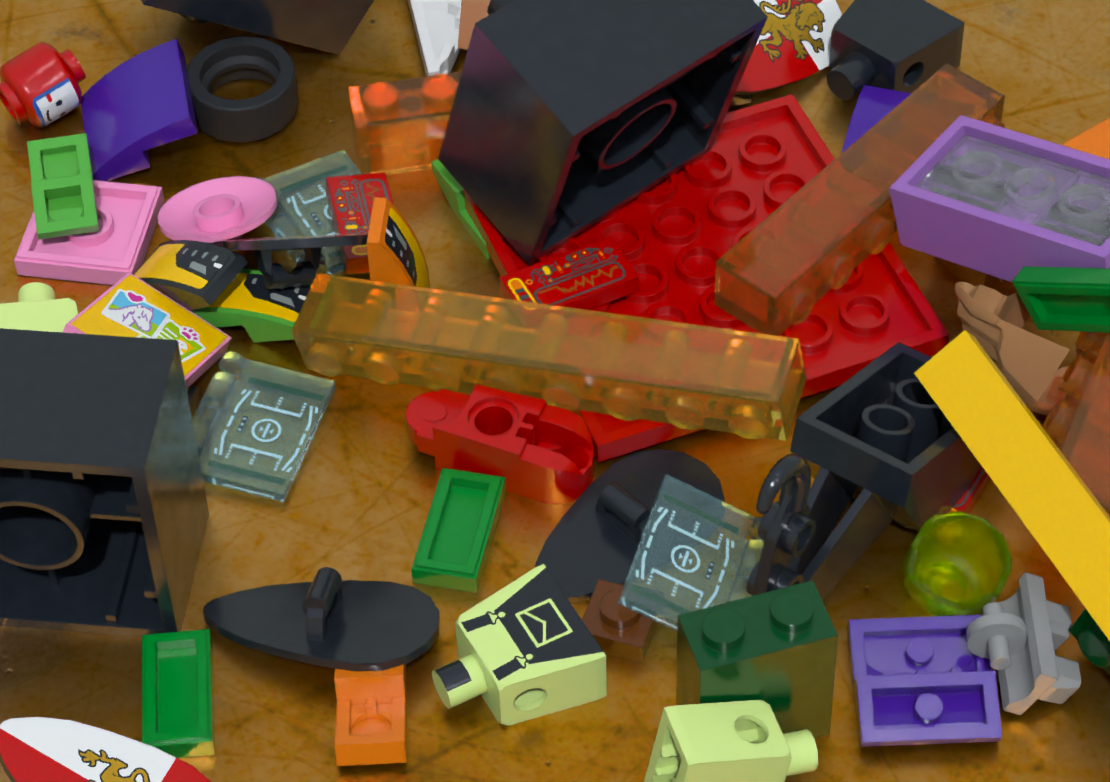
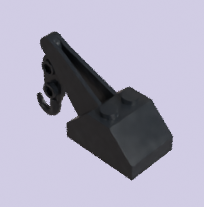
M898 342L797 417L790 448L792 454L784 456L771 468L758 495L756 510L759 514L763 515L758 528V537L764 543L760 561L755 565L747 582L746 590L748 594L754 596L813 580L823 600L893 520L903 527L927 534L946 517L966 493L981 464L914 374L932 357ZM811 476L815 479L814 482H813V484H812V486H811ZM781 489L779 501L773 503L777 493ZM850 500H855L849 508V510L844 515V517L838 523L836 528L833 530L834 526L841 517Z

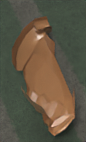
M967 282L956 283L955 293L959 300L957 316L962 321V331L966 330L977 339L1029 410L1073 423L1110 425V333L1084 332L1076 347L1077 364L1058 369L1070 349L1022 329L1030 314L1018 293L1006 296L981 284L974 286Z

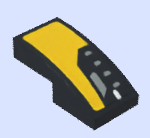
M173 240L161 243L133 275L192 311L210 306L248 262L240 253L224 247L199 241Z

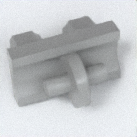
M1026 572L1019 579V588L1014 595L998 603L991 602L983 607V616L972 621L966 629L968 649L976 656L990 659V666L998 670L1003 711L1022 715L1037 699L1063 704L1081 685L1079 663L1055 655V650L1069 638L1070 632L1068 630L1072 626L1070 609L1068 606L1046 600L1043 577Z

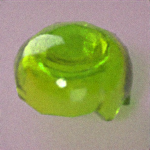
M962 511L938 514L929 518L924 523L910 545L904 558L902 573L905 576L904 584L912 599L931 615L983 614V607L988 603L995 602L1002 593L1012 571V557L1004 535L985 518Z

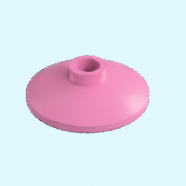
M232 176L212 179L190 186L171 197L161 207L158 213V223L161 232L169 239L199 241L222 247L223 240L240 239L243 234L264 223L277 207V196L272 185L258 178Z

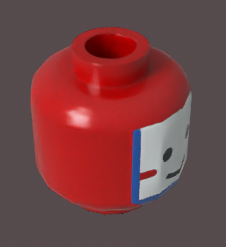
M40 42L1 66L0 100L17 124L21 125L27 122L34 128H43L81 104L82 92L79 82L86 79V75L80 63L69 49L59 53L52 45Z

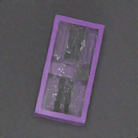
M960 115L889 187L900 244L905 247L1009 282L1013 281L1023 266L1110 268L1109 159Z

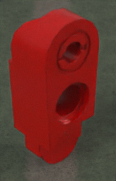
M478 384L475 385L470 395L440 388L439 391L420 394L407 405L405 416L408 437L417 446L419 452L435 456V466L438 470L442 471V468L506 477L507 492L540 503L554 505L575 501L593 483L595 466L591 432L587 430L588 427L582 417L569 409L548 405L547 400Z

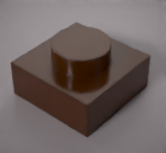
M598 579L582 621L605 654L643 663L663 609L628 593L630 588L628 586ZM637 589L663 602V595Z

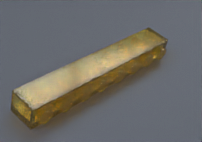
M322 273L316 274L291 331L307 370H314L325 376L341 374L372 379L384 385L401 383L428 387L435 391H439L441 388L471 394L475 385L478 384L547 400L548 405L569 409L570 411L582 410L609 414L625 421L643 419L670 423L686 430L703 428L730 432L743 438L754 440L770 438L787 441L807 379L800 341L796 338Z

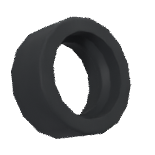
M240 36L227 38L204 47L190 61L187 72L195 120L198 127L204 133L221 141L244 143L263 140L281 131L294 118L299 104L296 74L292 57L280 45L257 37ZM246 78L263 80L273 85L268 91L254 98L242 100L223 99L212 94L219 86L230 81Z

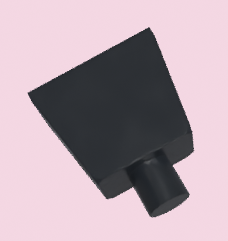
M854 0L834 24L831 31L829 60L831 71L826 77L827 84L830 90L843 100H850L862 90L863 85L914 94L960 66L965 22L924 0Z

